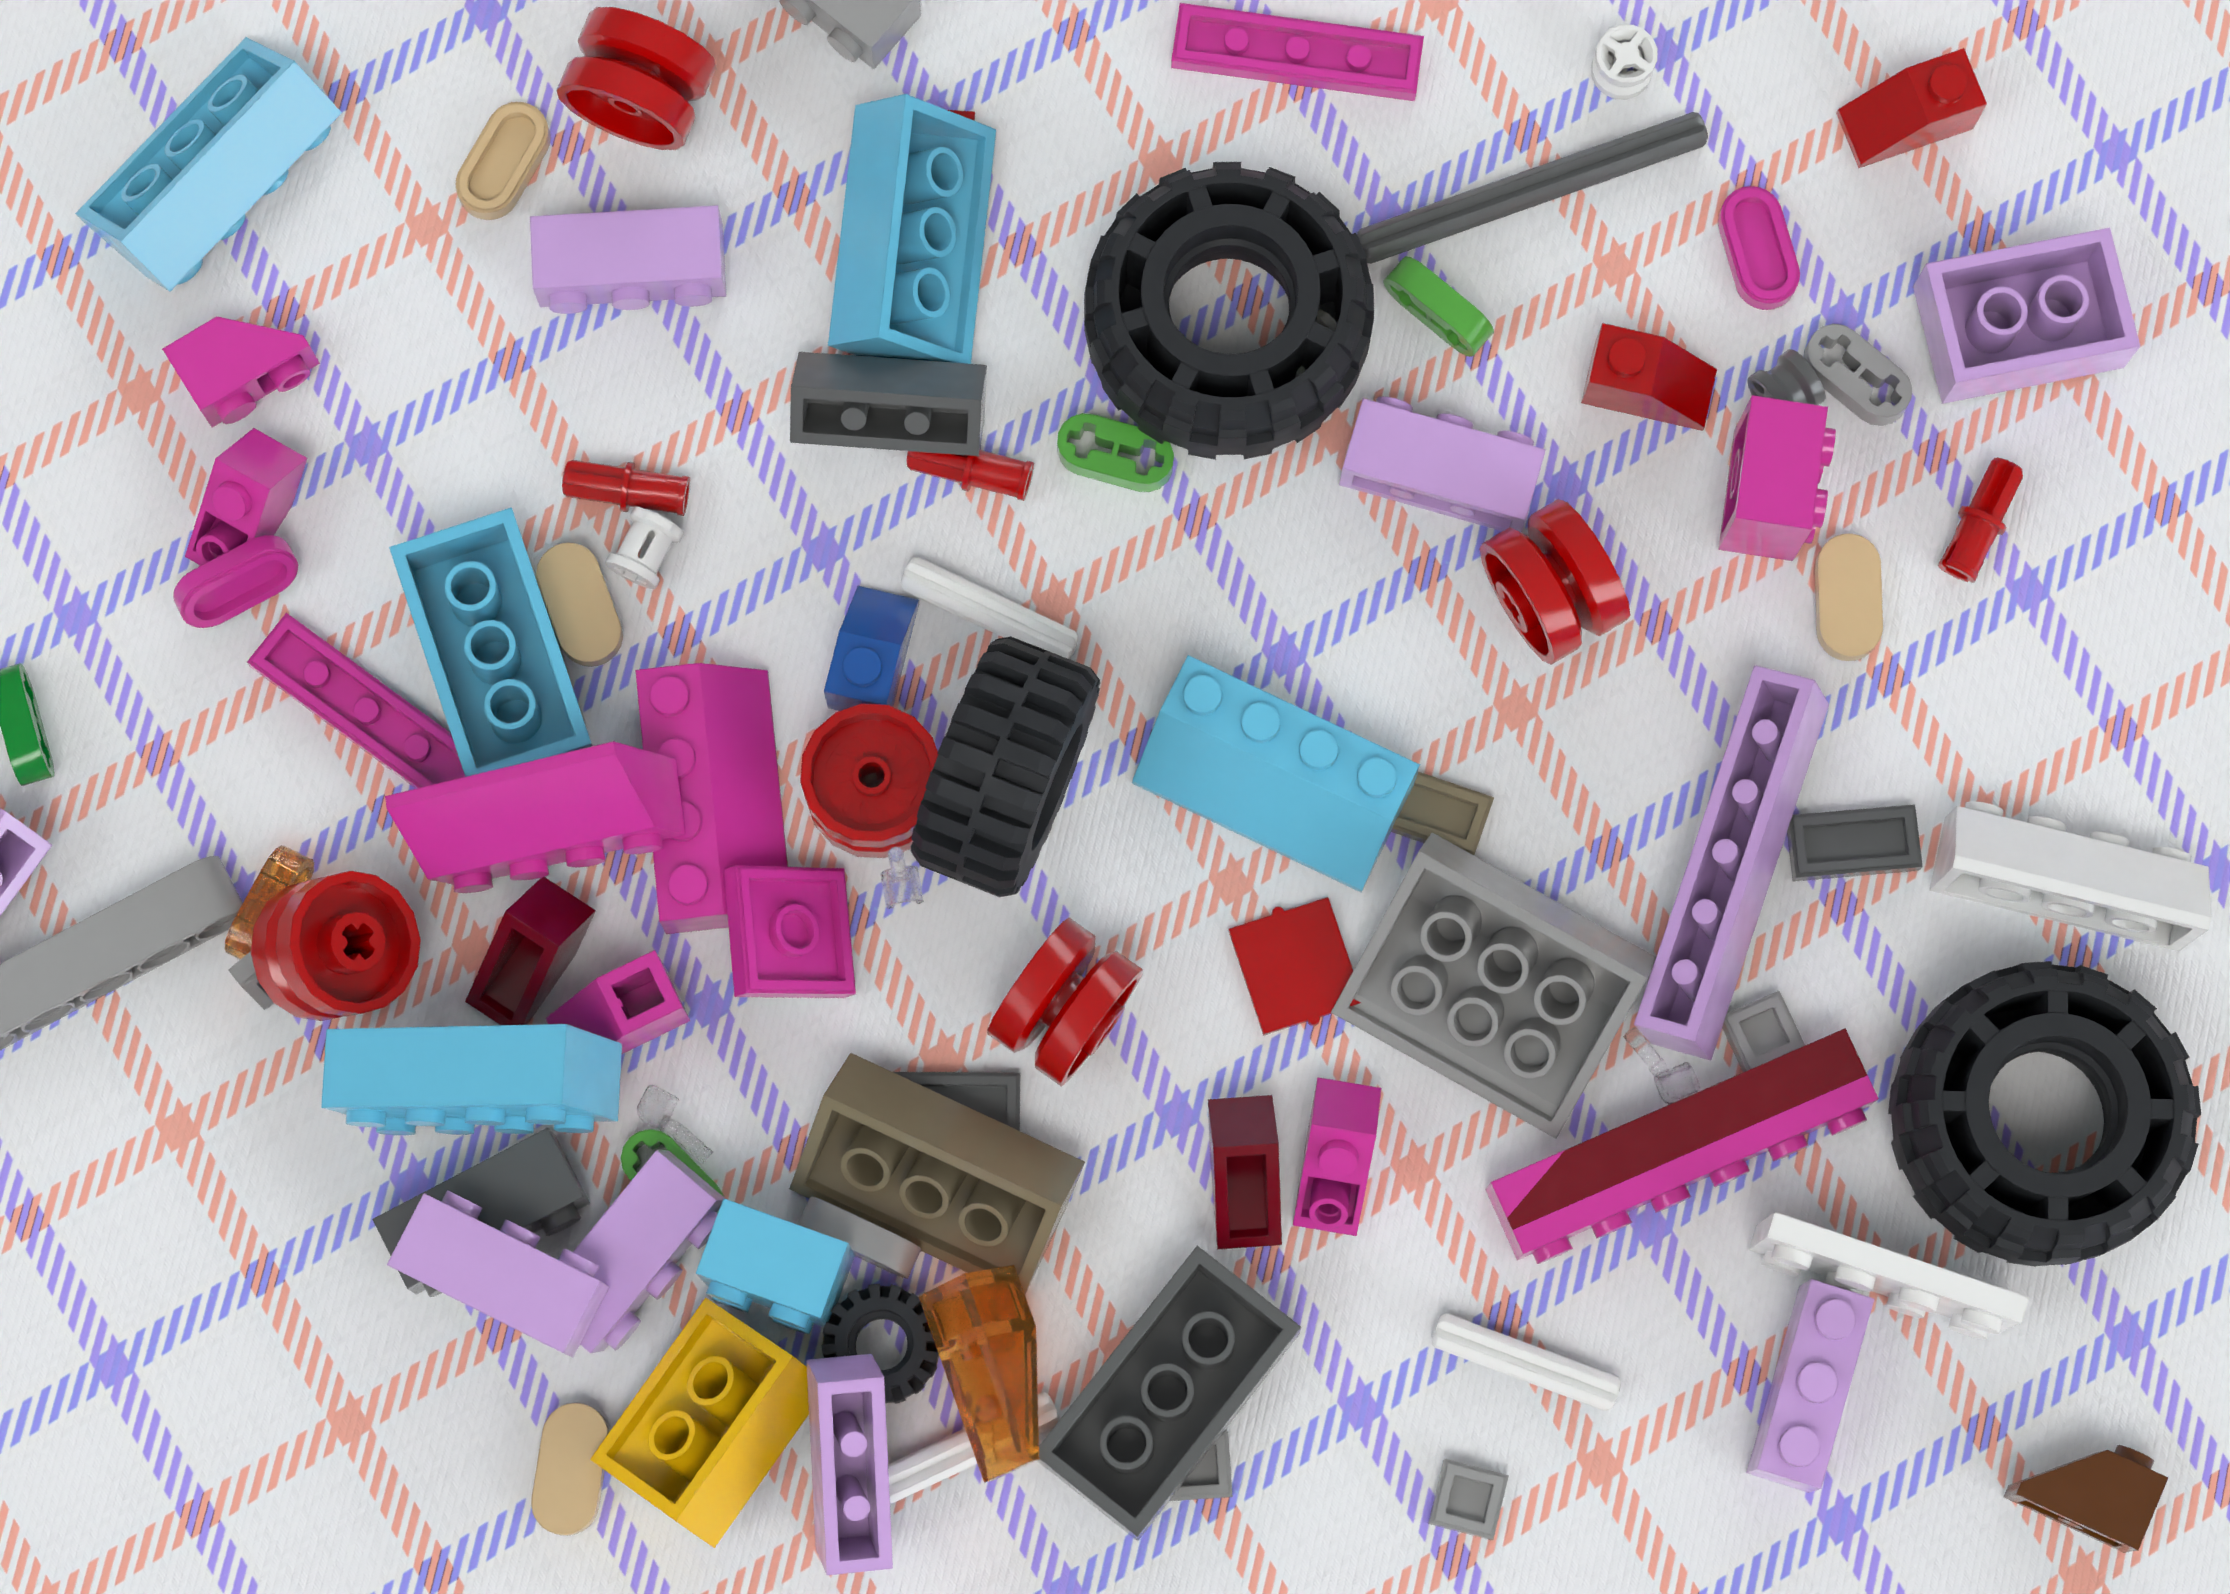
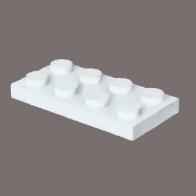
M1774 1212L1756 1225L1749 1247L1750 1251L1764 1255L1762 1265L1767 1268L1792 1276H1799L1801 1269L1809 1270L1826 1276L1824 1282L1826 1284L1858 1294H1863L1865 1290L1887 1296L1889 1298L1886 1306L1894 1311L1917 1318H1924L1926 1312L1937 1313L1951 1318L1949 1323L1950 1329L1979 1339H1987L1988 1333L1999 1334L2003 1330L2022 1323L2030 1298Z

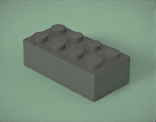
M1197 1245L1033 1453L1034 1458L1135 1540L1139 1541L1300 1334L1301 1326Z

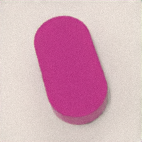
M1755 186L1739 188L1726 198L1718 216V228L1734 283L1740 297L1750 306L1761 310L1776 309L1791 299L1800 279V269L1779 201L1769 191Z
M273 535L259 536L187 573L177 583L173 599L183 620L187 624L197 628L217 626L285 590L297 575L298 562L289 544L284 539Z

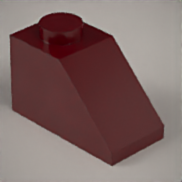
M546 877L540 878L505 911L465 1002L499 1025H528L575 957L596 910Z
M1272 1095L1208 1099L1209 1146L1217 1250L1282 1245L1279 1142Z

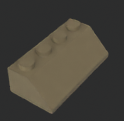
M850 1053L823 1095L789 1189L807 1198L812 1196L833 1204L919 1246L924 1253L1018 1297L1024 1298L1066 1210L1085 1161Z

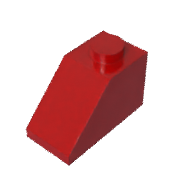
M1963 48L1903 69L1839 108L1836 114L1857 166L1862 168L1974 129L1987 102L1966 51Z
M1602 323L1593 347L1581 403L1703 431L1717 369L1665 337Z

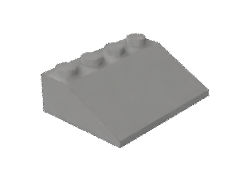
M1431 833L1417 853L1331 1013L1556 1139L1648 979L1656 956L1440 836ZM1353 999L1361 1002L1360 1004L1350 1006Z

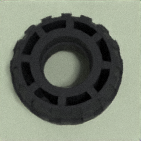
M1213 162L1211 169L1190 172V170L1187 171L1186 168L1161 177L1159 185L1142 196L1136 193L1117 212L1116 219L1104 236L1101 235L1090 262L1084 292V331L1091 363L1096 369L1103 390L1118 411L1122 409L1138 424V429L1160 444L1167 441L1187 449L1188 455L1216 460V455H1243L1244 459L1272 454L1274 448L1293 440L1298 443L1318 430L1322 422L1337 407L1340 409L1355 386L1368 354L1374 323V286L1369 274L1367 256L1357 234H1352L1341 220L1340 210L1320 192L1317 194L1314 192L1310 193L1295 183V176L1271 167L1266 172L1241 168V162ZM1219 259H1235L1249 262L1268 272L1282 286L1288 297V319L1283 331L1274 340L1259 349L1240 354L1212 352L1191 342L1174 325L1169 308L1173 286L1185 273L1205 262ZM1322 309L1324 312H1327L1336 321L1335 331L1316 322L1318 310ZM1302 365L1306 370L1298 377H1295L1296 372Z
M2052 961L2021 963L2009 968L1994 970L1963 985L1938 1004L1915 1030L1900 1057L1901 1060L1896 1076L1891 1085L1888 1114H1891L1893 1131L1891 1145L1898 1169H1902L1915 1193L1913 1198L1929 1218H1935L1955 1235L1953 1239L1977 1253L1983 1252L2007 1260L2006 1263L2034 1267L2067 1265L2098 1257L2131 1241L2153 1224L2174 1201L2175 1195L2185 1176L2191 1171L2199 1145L2195 1143L2197 1118L2201 1116L2199 1087L2193 1086L2185 1061L2190 1057L2177 1033L2171 1034L2155 1015L2154 1011L2157 1008L2135 989L2129 992L2108 980V974L2082 965L2078 967L2054 965ZM2033 1052L2053 1054L2075 1065L2094 1086L2103 1110V1134L2100 1145L2095 1153L2079 1167L2058 1173L2039 1171L2018 1160L1999 1139L1990 1116V1088L1999 1071L2014 1058Z

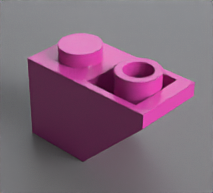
M217 316L162 349L212 428L221 422L232 424L240 421L256 408V401L276 389L279 392H285L297 387L309 377L310 369L320 364L303 335Z
M255 428L216 457L185 557L201 566L253 538L264 535L274 536L292 507L308 458Z
M655 950L594 979L545 1018L548 1024H568L622 1043V1054L690 1022L674 985Z
M1317 1077L1293 1226L1357 1236L1376 1140L1382 1088Z

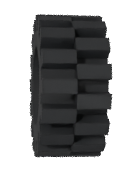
M871 1284L868 1285V1288L859 1291L855 1289L848 1293V1297L844 1301L838 1302L831 1310L832 1315L829 1322H826L822 1332L824 1334L823 1344H821L823 1357L857 1355L856 1340L865 1325L879 1319L893 1321L906 1334L907 1350L900 1363L890 1369L881 1370L884 1376L885 1403L894 1402L897 1404L906 1401L905 1398L914 1393L918 1394L925 1387L924 1385L929 1378L933 1377L937 1369L938 1358L941 1354L940 1333L930 1309L914 1293L911 1294L903 1290L902 1287L892 1284L891 1287Z

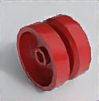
M616 7L594 8L589 12L577 40L584 56L575 57L568 62L556 90L559 100L571 112L613 136L654 149L678 150L685 145L696 118L694 108L688 101H697L705 96L716 70L714 57L701 44L685 33L659 20Z
M1557 499L1531 514L1528 519V536L1509 527L1483 542L1480 547L1482 564L1500 604L1527 645L1542 661L1550 665L1579 649L1582 644L1581 627L1601 636L1627 621L1630 617L1628 598L1609 556L1581 515L1563 500Z
M859 704L835 712L813 732L802 754L800 783L816 828L833 846L856 857L887 858L910 850L919 806L926 791L925 787L938 756L933 737L914 716L890 705ZM875 773L878 781L883 777L884 780L879 786L870 788L863 785L862 778Z
M347 871L286 886L267 901L254 924L251 957L257 980L273 1003L295 1017L325 1021L385 1008L407 989L418 967L421 939L414 912L398 889L377 875Z
M1071 918L1064 920L1035 953L1005 996L987 1029L989 1036L1015 1053L1028 1047L1047 1026L1048 1030L1035 1052V1068L1061 1087L1070 1080L1085 1060L1092 1056L1104 1042L1121 1017L1125 1004L1143 975L1142 968L1118 951L1102 957L1084 978L1082 975L1095 953V935Z

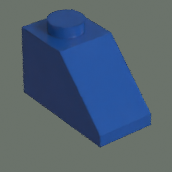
M857 586L838 633L824 688L828 708L841 711L859 704L894 706L919 607L918 599Z

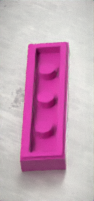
M1180 3L1171 68L1415 101L1424 36Z
M285 613L247 661L252 669L417 789L465 777L452 735L449 731L289 614Z

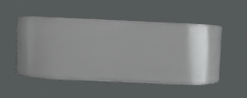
M1830 324L1822 326L1814 332L1804 350V358L1814 369L1823 388L1861 420L1871 425L1884 426L1892 424L1902 416L1911 401L1912 386L1909 377L1901 368L1858 333L1845 325ZM1837 343L1843 346L1846 351L1842 360L1855 372L1853 373L1840 362H1835L1830 367L1824 365L1821 359L1825 351L1820 345L1822 344L1828 349L1833 348ZM1862 377L1875 388H1880L1884 383L1891 385L1894 391L1890 399L1895 406L1887 401L1881 403L1879 407L1872 404L1869 399L1872 396L1873 390L1860 378Z
M812 1196L809 1198L797 1225L849 1243L856 1257L905 1279H908L921 1252L919 1246L905 1238Z

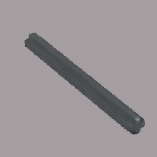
M1691 112L1361 228L1357 232V236L1367 256V263L1372 264L1701 148L1708 139L1707 128L1701 115L1697 112Z

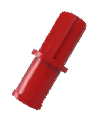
M981 446L979 456L908 451L907 467L911 471L961 483L963 491L968 492L971 486L1013 496L1022 501H1025L1034 470V463L1031 461L1025 462L981 450Z
M1998 457L1991 460L1969 507L1962 506L1958 512L1961 520L1950 545L1938 564L1942 571L1959 580L1975 583L1984 559L1996 536L2003 535L2007 528L2002 520L2023 479V471L2020 466Z
M571 460L567 462L563 472L562 491L565 496L570 498L620 505L621 512H628L630 507L637 506L643 509L677 513V515L684 516L689 499L690 477L637 470L633 462H628L624 468Z

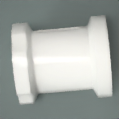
M636 506L633 507L629 515L633 523L617 554H609L605 564L618 575L637 585L656 589L660 581L656 573L672 543L681 541L684 531L665 517ZM651 538V544L642 559L639 558L638 553L645 539Z

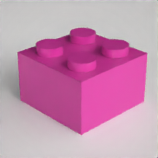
M1751 396L1734 430L1718 550L1793 561L1804 543H1812L1816 527L1821 528L1823 525L1828 499V491L1818 489V484L1821 481L1824 466L1829 467L1831 464L1836 437L1835 429L1825 428L1828 407Z

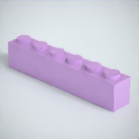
M1755 665L1753 667L1634 1022L1637 1029L1653 1045L1712 1060L1829 707L1828 701L1813 679Z

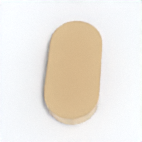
M511 102L499 107L486 123L459 169L455 183L456 192L462 206L472 216L483 220L498 219L512 211L550 146L551 137L547 121L536 107L524 102Z
M1849 533L1837 535L1826 542L1815 561L1817 638L1822 648L1830 656L1842 661H1856L1866 657L1878 644L1883 632L1882 579L1879 553L1869 540L1860 535Z
M576 543L555 545L541 557L537 566L536 577L559 643L564 653L573 662L587 667L603 665L618 653L622 645L623 631L600 566L593 553L582 545Z
M570 1403L557 1408L547 1418L542 1431L531 1507L535 1519L544 1529L561 1536L575 1535L587 1529L595 1520L600 1505L605 1470L590 1459L610 1431L604 1417L597 1410L585 1404Z

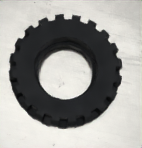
M1011 636L995 639V641L990 643L987 652L983 653L974 674L971 675L961 701L958 703L951 718L950 726L937 753L936 762L929 775L925 787L926 791L919 806L917 822L911 838L913 842L910 847L912 855L921 867L997 897L1015 895L1020 891L1051 831L1052 824L1057 812H1059L1067 787L1077 766L1080 752L1088 734L1089 725L1093 719L1096 708L1095 703L1100 691V679L1091 667Z

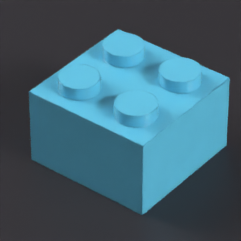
M723 1198L696 1274L708 1286L706 1294L712 1296V1300L747 1313L752 1302L771 1308L768 1316L774 1318L773 1322L798 1332L810 1334L813 1324L824 1327L826 1322H829L832 1315L831 1310L839 1301L855 1255L849 1243Z

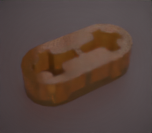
M284 845L279 846L272 852L228 930L224 947L227 954L241 960L251 951L254 924L266 902L286 886L311 880L314 872L313 859Z

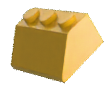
M705 1298L590 1460L715 1548L808 1417L807 1367L778 1345Z

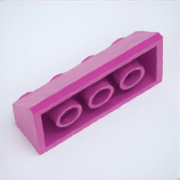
M705 663L635 670L643 750L676 759L685 835L663 839V848L653 852L659 922L666 934L729 928L724 869L734 865L788 867L768 670Z
M615 741L385 796L386 808L427 879L452 884L456 893H475L493 888L492 879L510 875L511 880L542 878L549 875L548 866L566 862L568 867L575 868L598 865L606 861L605 853L623 849L625 854L655 852L663 848V839L685 835L676 759Z

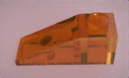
M1010 1265L964 1273L920 1295L919 1299L984 1483L996 1480L1039 1460L1036 1324L1015 1266Z

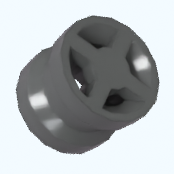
M1792 349L1787 350L1778 357L1777 365L1769 371L1758 370L1747 380L1751 395L1813 405H1819L1826 399L1825 390L1814 369L1801 354Z

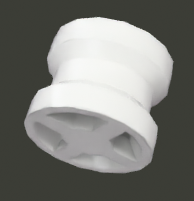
M1621 24L1610 28L1601 36L1591 64V76L1595 86L1604 95L1613 99L1628 100L1640 95L1647 88L1657 63L1658 48L1653 37L1644 29L1635 25ZM1633 67V70L1628 72L1622 71L1623 68Z

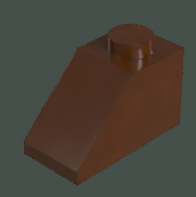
M2117 1445L2115 1452L2110 1450L2096 1452L2010 1484L2006 1489L2004 1498L2126 1553L2139 1551L2168 1477L2151 1470L2154 1460L2149 1456L2129 1447Z

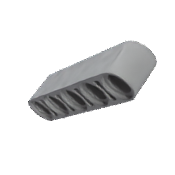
M210 856L197 860L1 963L0 1050L222 934L244 920L248 915V911L219 856Z

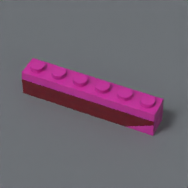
M1846 1028L1492 1181L1485 1190L1516 1259L1520 1260L1533 1254L1536 1263L1541 1264L1572 1250L1573 1247L1569 1238L1592 1228L1596 1239L1631 1224L1632 1221L1628 1212L1651 1202L1655 1213L1689 1199L1691 1195L1687 1186L1710 1177L1714 1187H1717L1750 1172L1746 1160L1769 1151L1772 1160L1777 1161L1809 1146L1804 1135L1827 1126L1833 1136L1867 1121L1863 1109L1868 1108L1879 1098Z

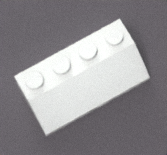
M1966 802L1965 807L1956 806L1945 817L1929 891L2175 951H2180L2210 928L2212 916L2209 867L2191 863L2192 856L2187 852L2168 847H2155L2152 853L2130 848L2128 847V839L2107 832L2090 833V838L2065 832L2066 825L2064 823L2045 817H2029L2026 823L2003 817L2004 810L2002 808L1984 802Z

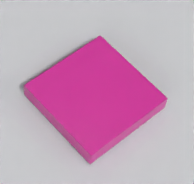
M734 865L724 869L735 997L846 998L856 994L844 868Z

